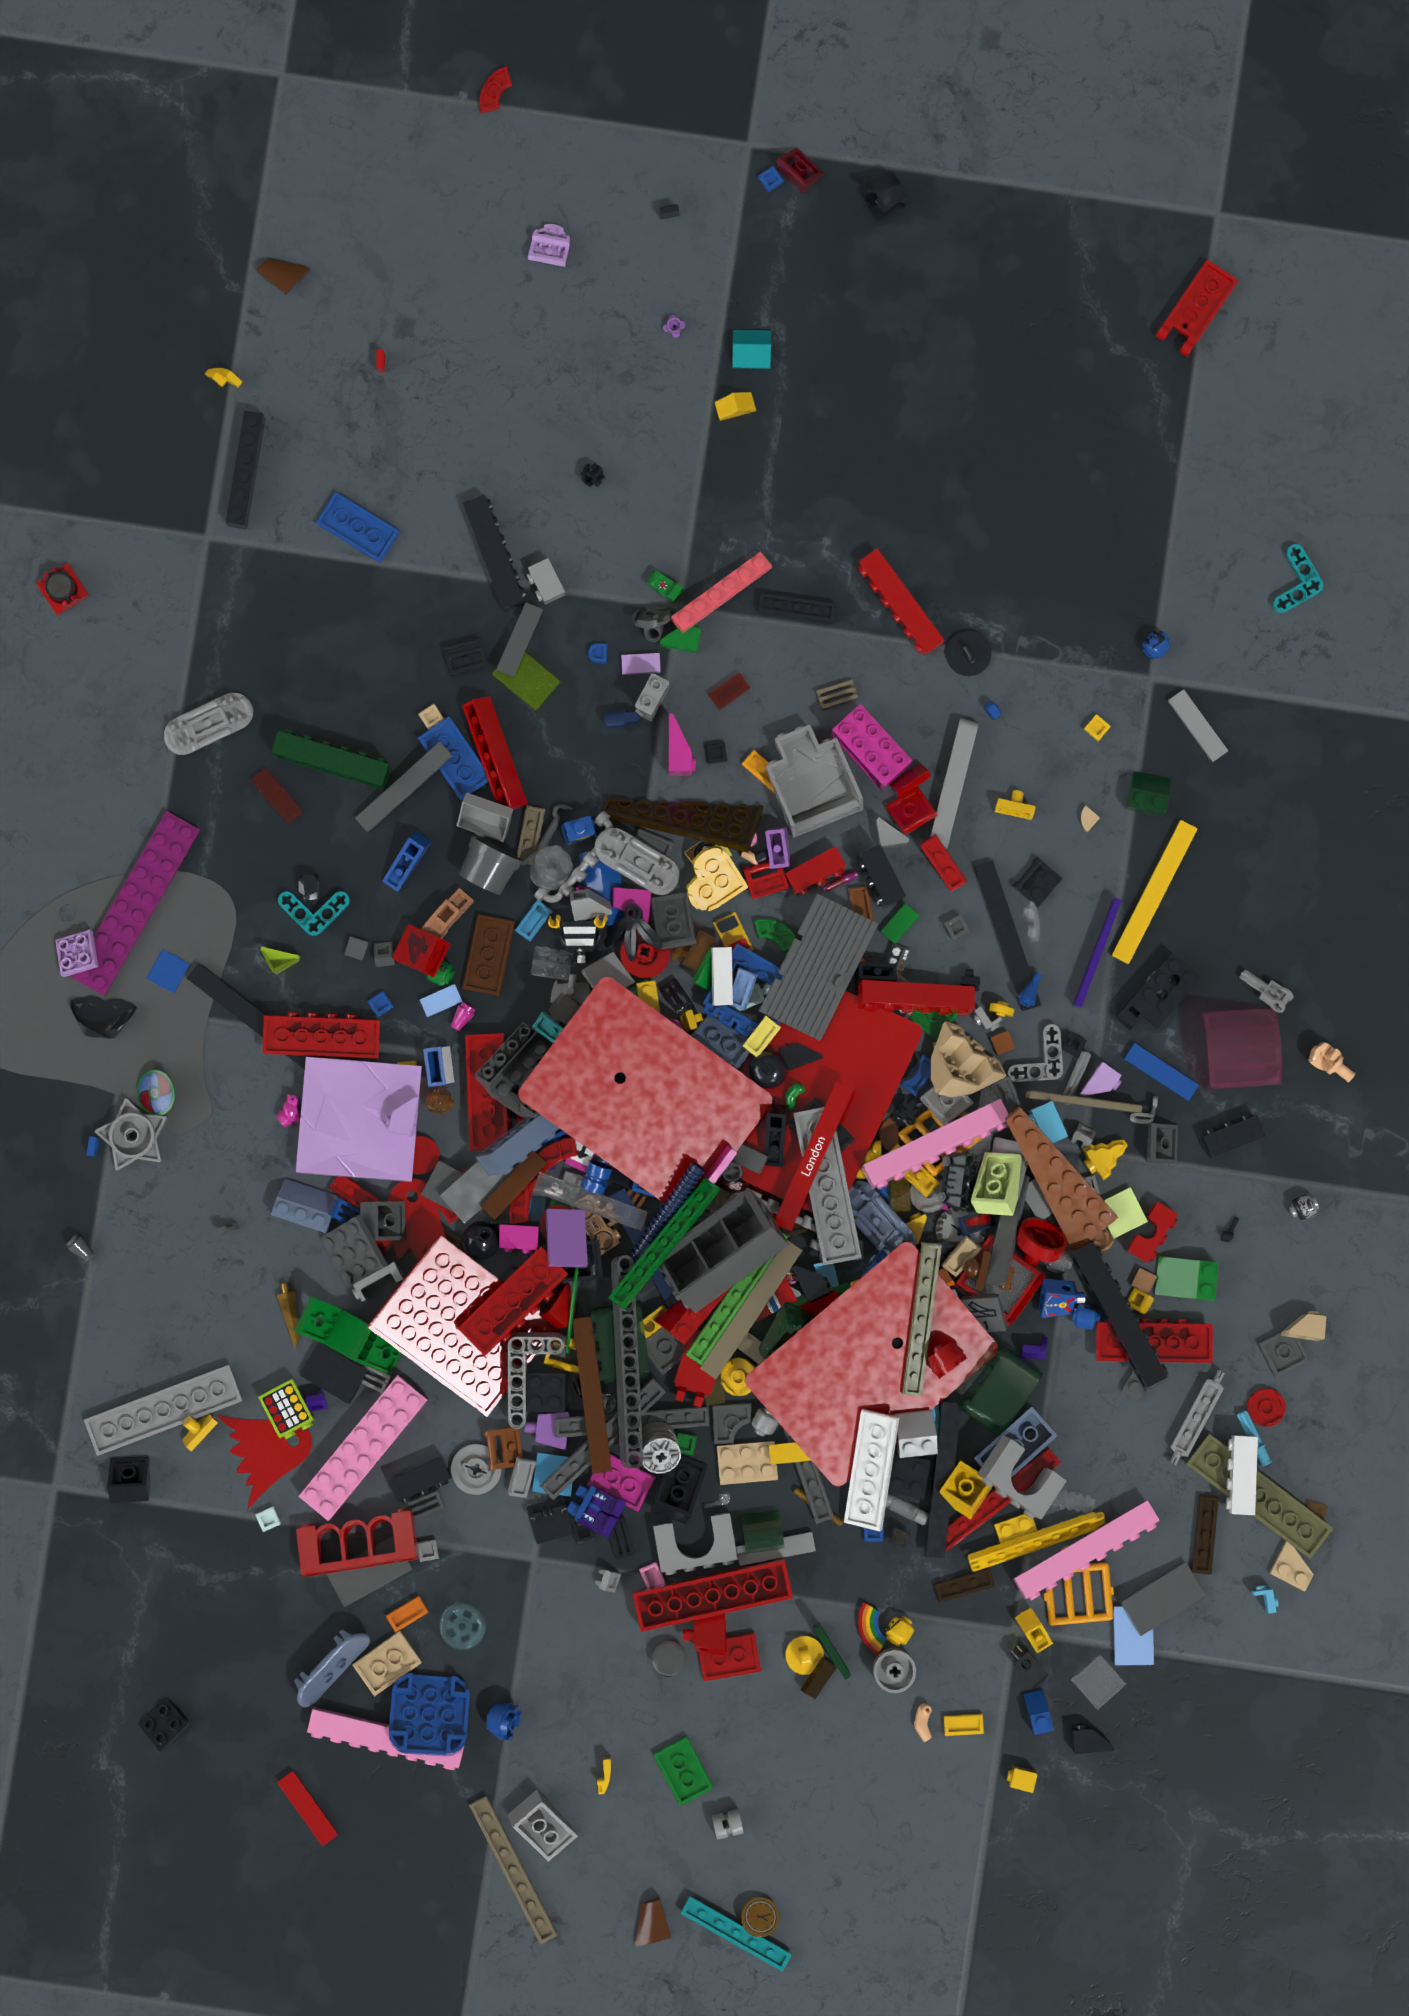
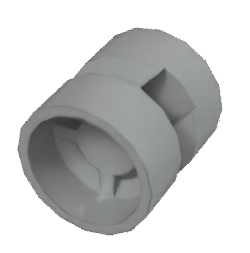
M738 1808L729 1810L727 1814L721 1812L712 1815L717 1840L728 1838L729 1834L733 1836L744 1834ZM728 1820L729 1828L724 1829L723 1821Z

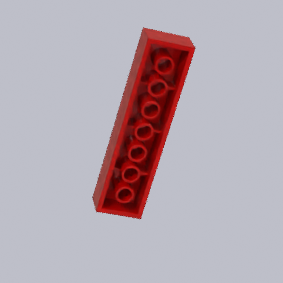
M784 1557L639 1589L632 1593L641 1632L793 1598Z

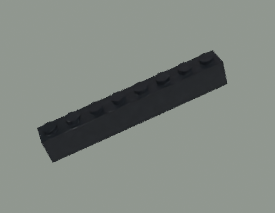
M1092 1242L1072 1252L1071 1259L1146 1392L1165 1382L1168 1378V1371L1164 1364H1160L1156 1349L1154 1347L1151 1348L1148 1342V1334L1145 1330H1141L1138 1316L1131 1312L1129 1300L1121 1294L1119 1282L1111 1276L1112 1270L1107 1262L1104 1263L1101 1257L1103 1255L1098 1246L1095 1247Z

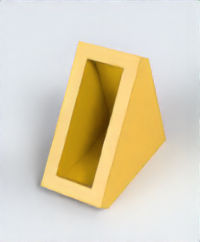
M751 392L732 393L715 402L720 421L756 411Z

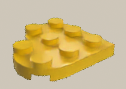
M717 846L702 850L693 859V870L696 876L687 884L686 890L690 903L696 909L714 910L748 888L731 858L724 850Z

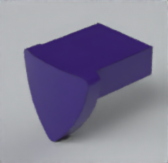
M1047 1337L1041 1338V1346L1023 1345L1020 1358L1045 1360L1047 1356Z

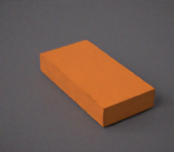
M419 1595L387 1614L386 1618L396 1633L429 1613Z

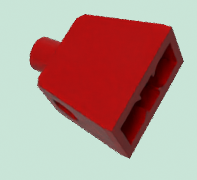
M720 1614L694 1620V1629H683V1641H694L695 1651L726 1655V1615Z

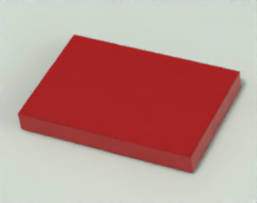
M754 1632L726 1637V1655L699 1652L704 1681L761 1672Z

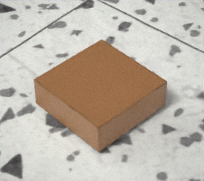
M1139 1268L1131 1286L1149 1294L1157 1276Z

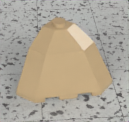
M946 1021L943 1023L931 1056V1081L937 1094L948 1097L972 1094L1007 1076L998 1059L984 1053L983 1050L985 1048L974 1038L972 1041L967 1038L964 1033L965 1030L959 1025Z

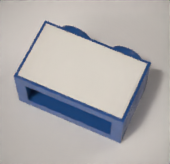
M450 1045L423 1049L428 1087L455 1083Z

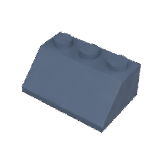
M285 1179L277 1195L271 1215L323 1233H328L333 1217L328 1214L330 1211H333L332 1207L336 1205V1199L340 1197Z

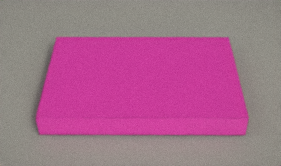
M610 1454L612 1472L592 1474L587 1486H593L618 1500L621 1499L626 1502L627 1507L639 1512L656 1477L639 1468H625L622 1466L620 1458Z

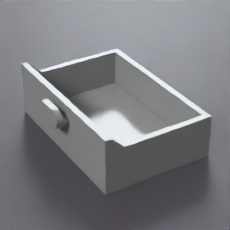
M466 792L456 826L474 832L478 836H486L504 842L509 830L513 809Z

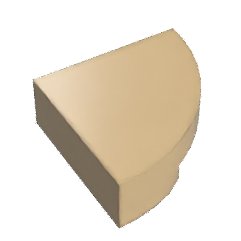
M1085 805L1081 812V824L1085 832H1088L1100 817Z

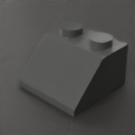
M405 1201L360 1202V1215L375 1241L406 1240Z

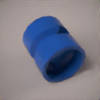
M589 1160L586 1168L587 1175L583 1176L580 1187L591 1193L603 1195L607 1186L605 1180L610 1178L612 1167L596 1160Z

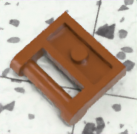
M511 1427L484 1432L489 1452V1470L514 1467L516 1458H523L519 1429ZM494 1436H499L502 1456L501 1463L497 1461Z

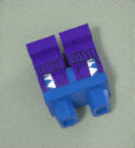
M580 1485L575 1495L583 1499V1502L579 1505L571 1501L567 1512L575 1517V1521L608 1539L626 1506V1502L621 1499L618 1500L593 1486L588 1488Z

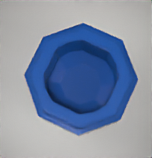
M989 701L984 705L986 713L993 720L1001 716L1000 708L993 701Z

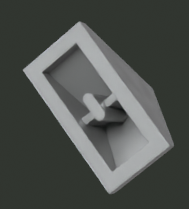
M880 817L876 820L879 845L881 844L882 848L906 845L910 839Z

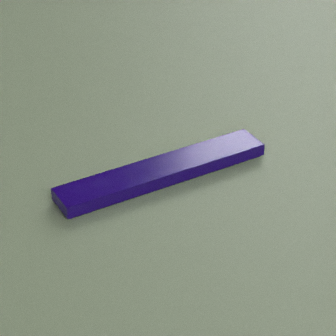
M1118 898L1113 899L1073 1003L1076 1008H1082L1122 901Z

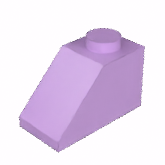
M1102 1062L1079 1095L1086 1096L1109 1092L1112 1089L1116 1090L1122 1082L1119 1080L1122 1075Z
M414 1097L394 1110L391 1116H387L385 1127H389V1132L412 1137L420 1100L419 1097Z

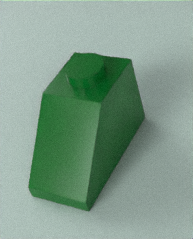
M695 624L684 633L677 628L662 638L659 645L664 648L697 654L701 628H698V625Z

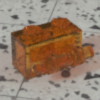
M699 930L695 937L696 944H692L689 952L684 950L685 946L675 947L672 950L673 954L670 959L677 962L679 957L683 956L685 960L682 966L697 972L709 948L714 947L717 938L702 930Z

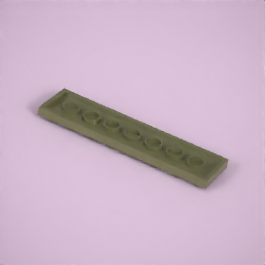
M1208 1433L1186 1465L1230 1498V1490H1227V1478H1230L1231 1470H1228L1227 1464L1228 1459H1231V1451ZM1257 1470L1255 1515L1252 1516L1307 1558L1311 1559L1334 1528Z

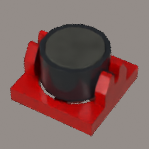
M69 563L60 568L55 567L51 572H46L43 576L44 578L36 583L57 616L89 596Z

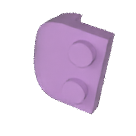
M545 224L544 228L536 229L532 235L528 260L565 267L569 253V235L564 232L561 226L555 224Z

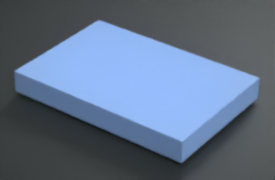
M1113 1606L1114 1665H1154L1153 1629L1139 1636L1122 1606Z

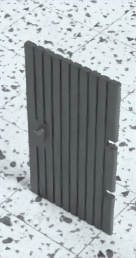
M817 893L797 932L803 937L801 941L794 939L778 971L783 977L781 981L776 978L774 979L759 1011L821 1041L878 923Z

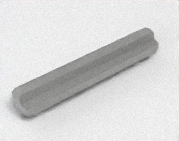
M1086 1051L1081 1052L1063 1095L1074 1096L1091 1057L1090 1053Z

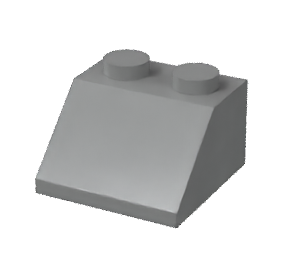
M931 1409L893 1414V1416L900 1417L895 1451L899 1458L938 1454L937 1434Z

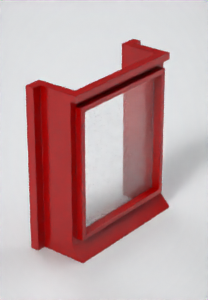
M989 1233L981 1250L973 1259L981 1262L983 1251L991 1252L992 1255L996 1238L994 1235ZM1014 1250L1006 1286L991 1285L985 1281L984 1290L975 1289L977 1278L968 1277L965 1271L952 1286L965 1296L1000 1294L1007 1326L1009 1327L1010 1324L1015 1322L1042 1284L1043 1279L1046 1278V1273L1039 1267L1026 1263L1024 1257Z

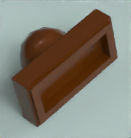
M983 1251L981 1262L977 1259H971L964 1266L965 1274L968 1277L977 1278L975 1289L984 1290L991 1252Z

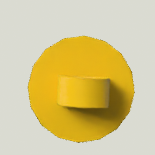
M800 1635L793 1638L785 1651L788 1666L794 1672L801 1675L811 1674L821 1658H824V1651L820 1642L808 1635Z

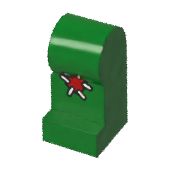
M656 570L652 572L645 582L656 593L672 604L676 602L683 592V586L678 583L676 584Z

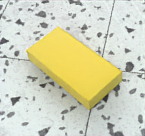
M765 1016L742 1047L757 1057L763 1052L781 1027Z

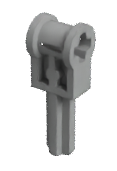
M1244 970L1239 977L1262 993L1259 999L1270 1005L1276 1012L1282 1013L1286 1008V1004L1294 997L1289 989L1280 986L1273 980L1267 984L1248 970Z

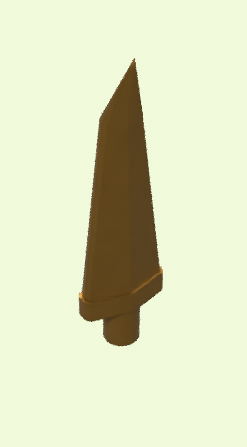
M288 1283L280 1284L282 1294L276 1296L295 1349L299 1340V1334L294 1331L298 1324L296 1291L290 1292Z

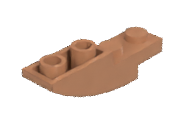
M459 888L448 900L446 899L421 930L442 939L448 933V929L473 904L474 900Z

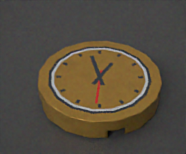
M756 1897L748 1901L742 1908L740 1915L744 1930L755 1937H766L773 1933L778 1927L780 1920L776 1905L770 1899L764 1897Z

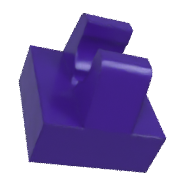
M322 1388L318 1389L319 1394L312 1395L311 1390H308L305 1401L310 1412L328 1409V1402Z

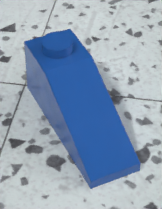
M414 832L407 839L382 882L398 892L420 862L432 841L420 832Z

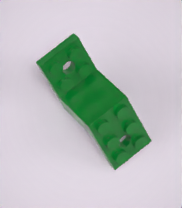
M311 1296L294 1330L298 1334L327 1345L355 1362L390 1376L401 1356L399 1350L367 1327L369 1322L349 1311Z

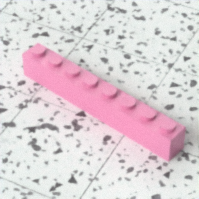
M999 1099L864 1164L862 1170L872 1189L876 1187L878 1189L884 1188L888 1185V1181L892 1179L898 1181L906 1176L905 1173L912 1171V1173L919 1171L923 1168L922 1165L927 1162L933 1164L940 1160V1156L944 1154L951 1155L957 1152L956 1148L962 1145L964 1148L972 1145L974 1139L979 1137L984 1139L990 1136L991 1131L995 1129L1001 1131L1007 1128L1008 1124L1005 1118L1009 1114L1002 1100Z
M1147 1500L1013 1580L1024 1599L1030 1598V1600H1033L1041 1595L1039 1591L1044 1588L1048 1591L1057 1586L1056 1581L1061 1578L1066 1581L1074 1576L1073 1571L1078 1568L1080 1571H1083L1091 1566L1089 1562L1095 1558L1098 1562L1107 1556V1551L1113 1549L1115 1552L1122 1548L1124 1541L1129 1539L1132 1542L1139 1538L1141 1531L1146 1529L1149 1532L1156 1528V1523L1160 1520Z
M318 1707L312 1709L307 1730L315 1738L322 1739L325 1736L329 1737L332 1742H349V1745L352 1747L360 1748V1745L367 1746L368 1750L373 1752L384 1750L390 1756L398 1757V1754L405 1755L408 1760L417 1761V1759L425 1760V1764L436 1766V1763L444 1765L443 1768L455 1770V1768L460 1767L464 1750L463 1747L457 1754L446 1757L401 1753L392 1746L389 1740V1724Z

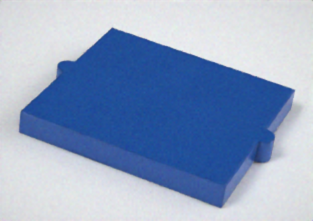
M162 949L146 979L156 983L159 988L163 987L175 993L190 964L178 958V955L174 956Z

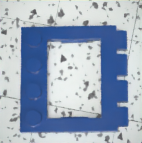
M736 944L732 951V971L735 966L744 968L758 974L757 978L769 985H772L775 978L781 981L783 975L778 973L780 969L778 966ZM712 988L703 1002L706 1005L702 1011L713 1019L717 1012L721 1015L717 1021L729 1028L732 1027L734 1022L737 1023L734 1031L745 1037H748L750 1032H753L760 1024L729 1005H712ZM770 1017L777 1025L780 1024V1021Z

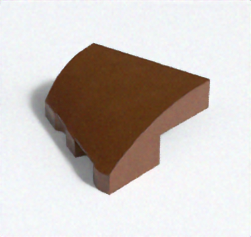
M660 1897L641 1903L635 1947L671 1938Z

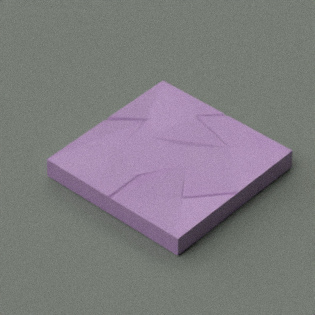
M306 1057L296 1173L412 1182L418 1109L412 1137L391 1133L388 1131L389 1127L385 1126L387 1116H391L394 1110L409 1100L420 1096L422 1066Z

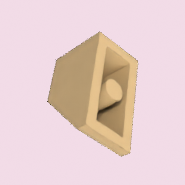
M1308 1311V1314L1301 1315L1281 1332V1336L1313 1341L1324 1340L1326 1316H1321L1320 1312Z

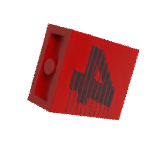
M408 924L392 959L434 978L451 943Z

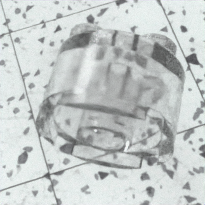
M558 845L541 849L531 864L530 876L532 881L540 888L549 890L559 889L567 880L573 868L571 858Z

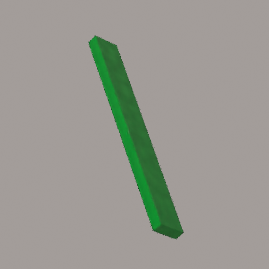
M704 1177L608 1298L625 1310L721 1189Z

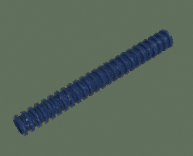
M690 1162V1167L686 1168L687 1172L683 1173V1177H680V1182L678 1181L676 1183L677 1186L673 1187L674 1191H671L670 1196L666 1198L667 1201L663 1202L664 1206H661L660 1211H657V1216L653 1217L654 1221L650 1222L651 1225H648L647 1230H644V1235L640 1236L641 1240H638L637 1245H634V1250L630 1251L631 1255L629 1254L628 1256L633 1259L634 1265L675 1215L678 1208L682 1206L681 1203L685 1202V1198H688V1193L692 1192L691 1188H695L694 1184H697L698 1179H701V1174L705 1173L704 1168L698 1163ZM625 1262L621 1265L622 1269L625 1268Z

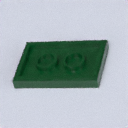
M816 1623L813 1625L814 1631L843 1678L845 1680L850 1678L851 1673L821 1624Z

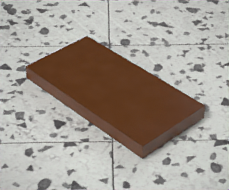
M481 914L477 915L462 989L500 997L515 921Z

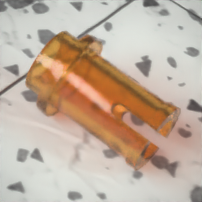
M1014 1267L1009 1269L1006 1286L999 1285L998 1288L1011 1291L1013 1274H1016Z

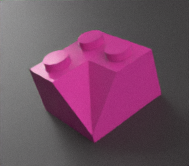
M500 1225L499 1248H504L503 1252H515V1249H522V1253L534 1254V1250L539 1249L540 1227Z

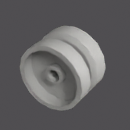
M890 1647L882 1650L873 1661L872 1671L874 1678L885 1691L899 1693L912 1686L916 1678V1667L908 1652L901 1648ZM893 1666H896L898 1669L895 1673L890 1671L893 1670Z

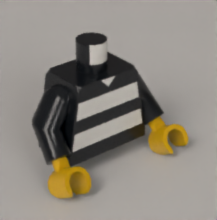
M556 915V921L552 920L550 916L548 925L553 928L556 937L561 945L566 948L567 952H576L577 963H588V952L597 951L607 937V916H604L603 921L597 915L595 920L562 921V924L560 923V915Z

